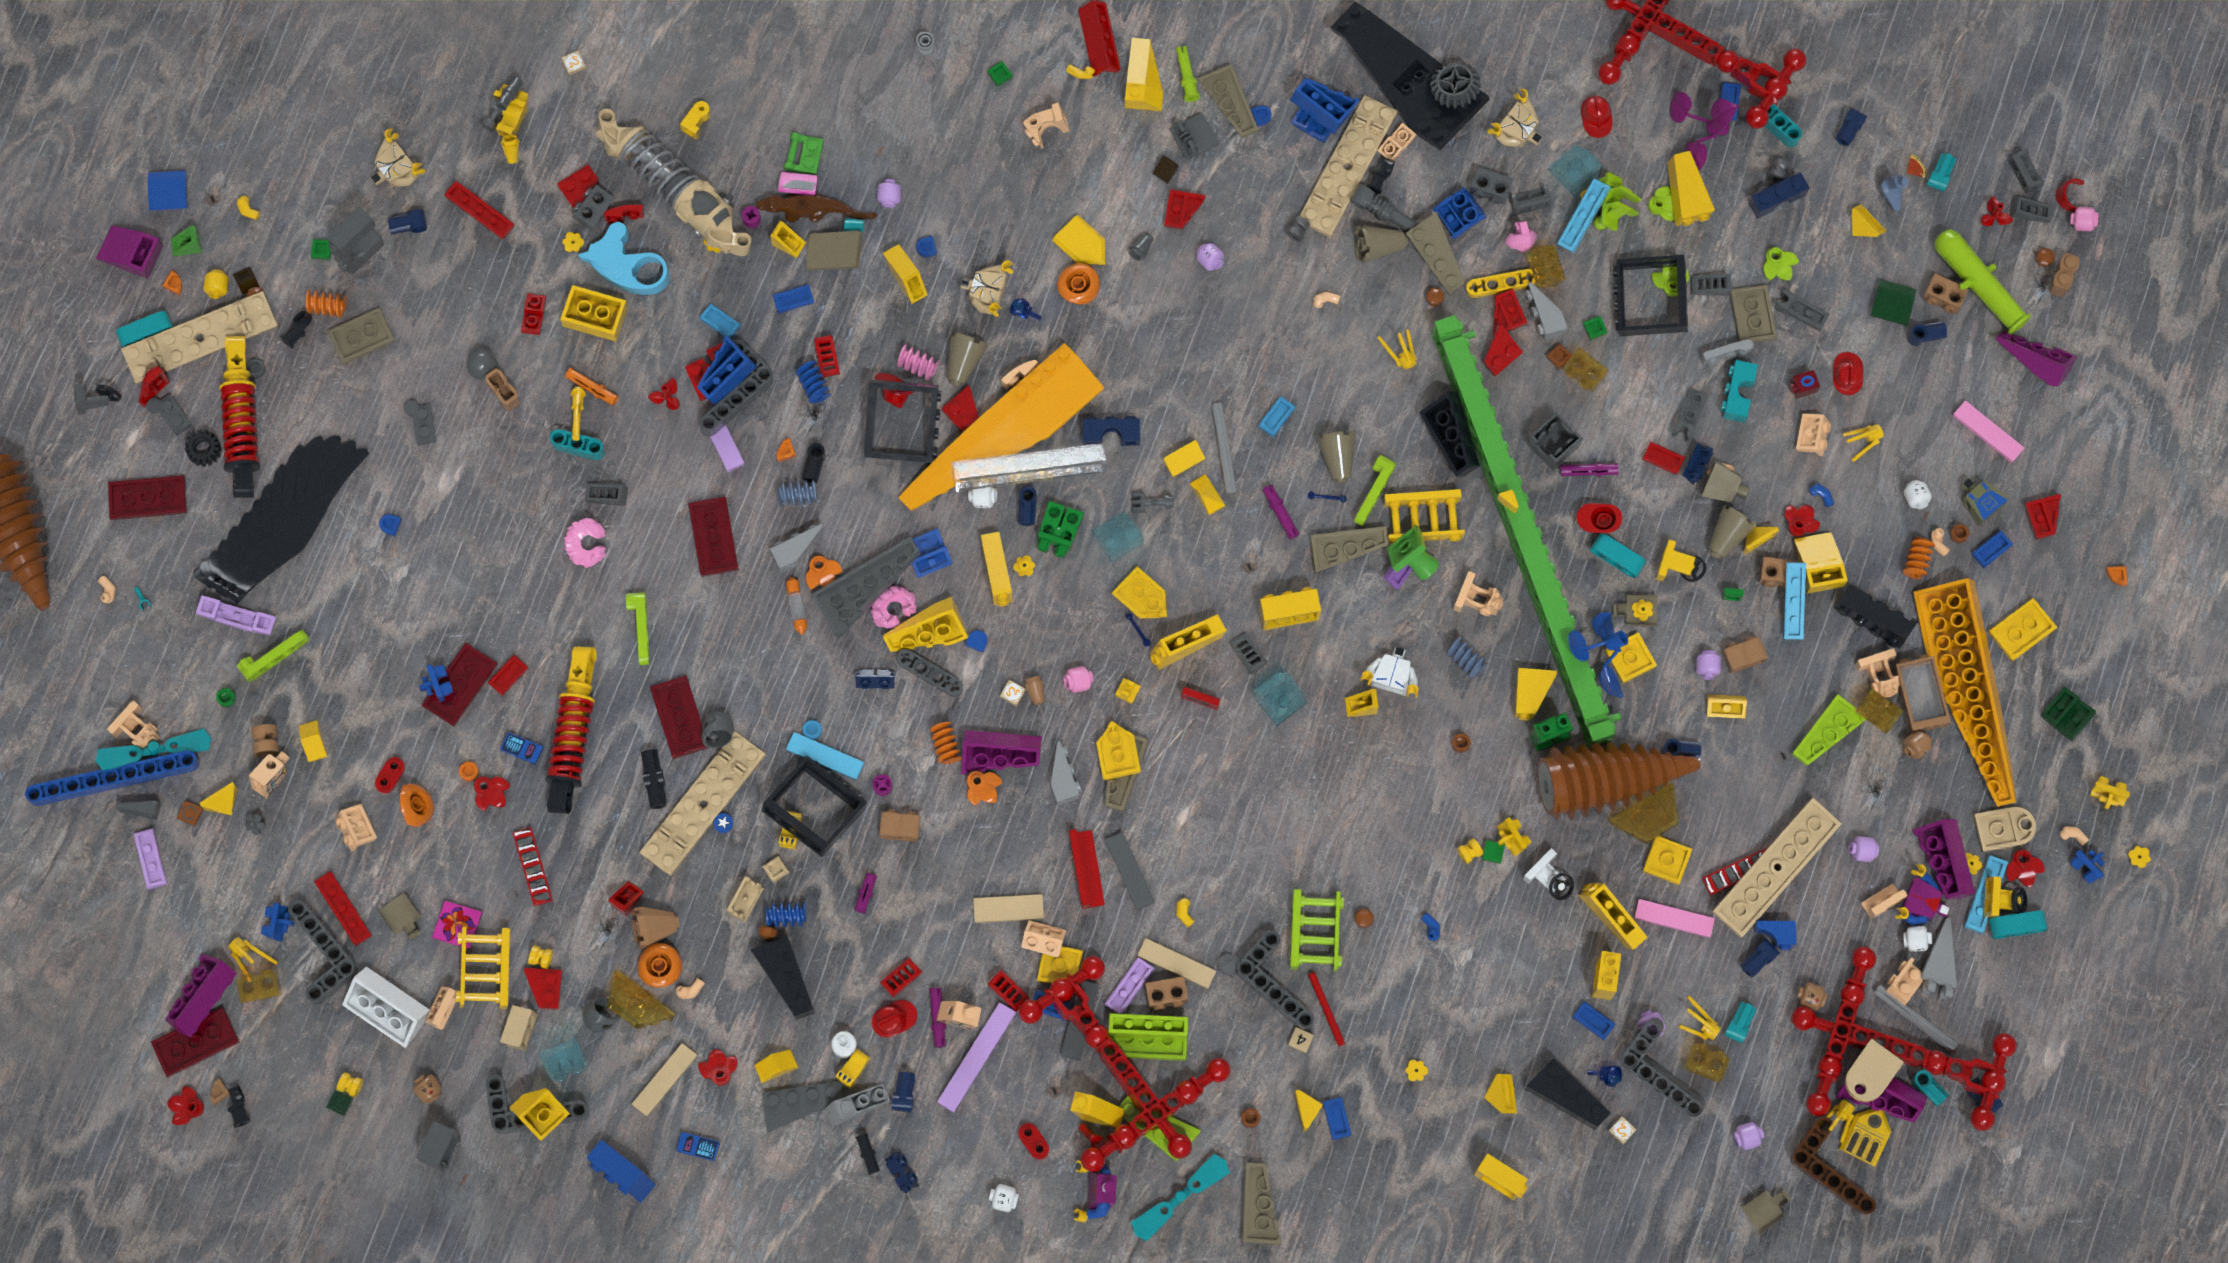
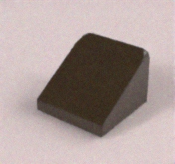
M1163 155L1153 171V175L1168 184L1178 171L1179 165Z
M250 267L233 274L242 294L248 293V290L253 287H259Z

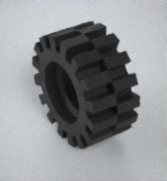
M197 430L198 433L195 434L193 432L191 433L192 437H187L188 442L185 441V452L189 459L197 466L200 464L202 467H206V464L210 466L212 461L216 462V458H220L221 454L219 452H222L221 444L211 431L209 433L207 430H204V432ZM201 442L210 444L209 452L204 455L196 452V447Z

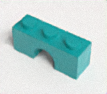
M1736 360L1734 365H1730L1728 376L1731 379L1730 383H1726L1724 394H1727L1726 401L1723 400L1721 405V411L1724 412L1723 418L1745 423L1751 400L1741 397L1738 393V388L1743 386L1753 387L1758 364Z

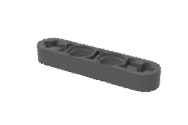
M903 649L898 652L897 663L903 669L951 697H957L962 694L963 684L956 677L910 650ZM909 655V660L914 662L913 668H910V662L905 661L903 663L901 656ZM925 664L927 670L924 673L917 672V665ZM940 673L944 678L942 682L936 683L932 679L933 675ZM947 678H949V680H948V683H949V684H951V685H953V686H954L955 684H958V689H959L958 691H957V690H954V691L952 692V691H951V687H950L949 685H947V684H946L945 688L942 687V686L945 685V683H946V681H947Z

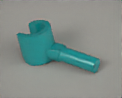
M135 587L134 590L140 601L139 608L144 611L142 605L145 602L151 608L152 604L150 601L144 598L139 587Z

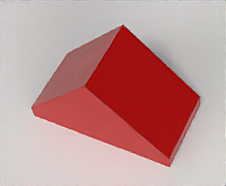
M628 881L608 901L614 909L627 917L644 891Z

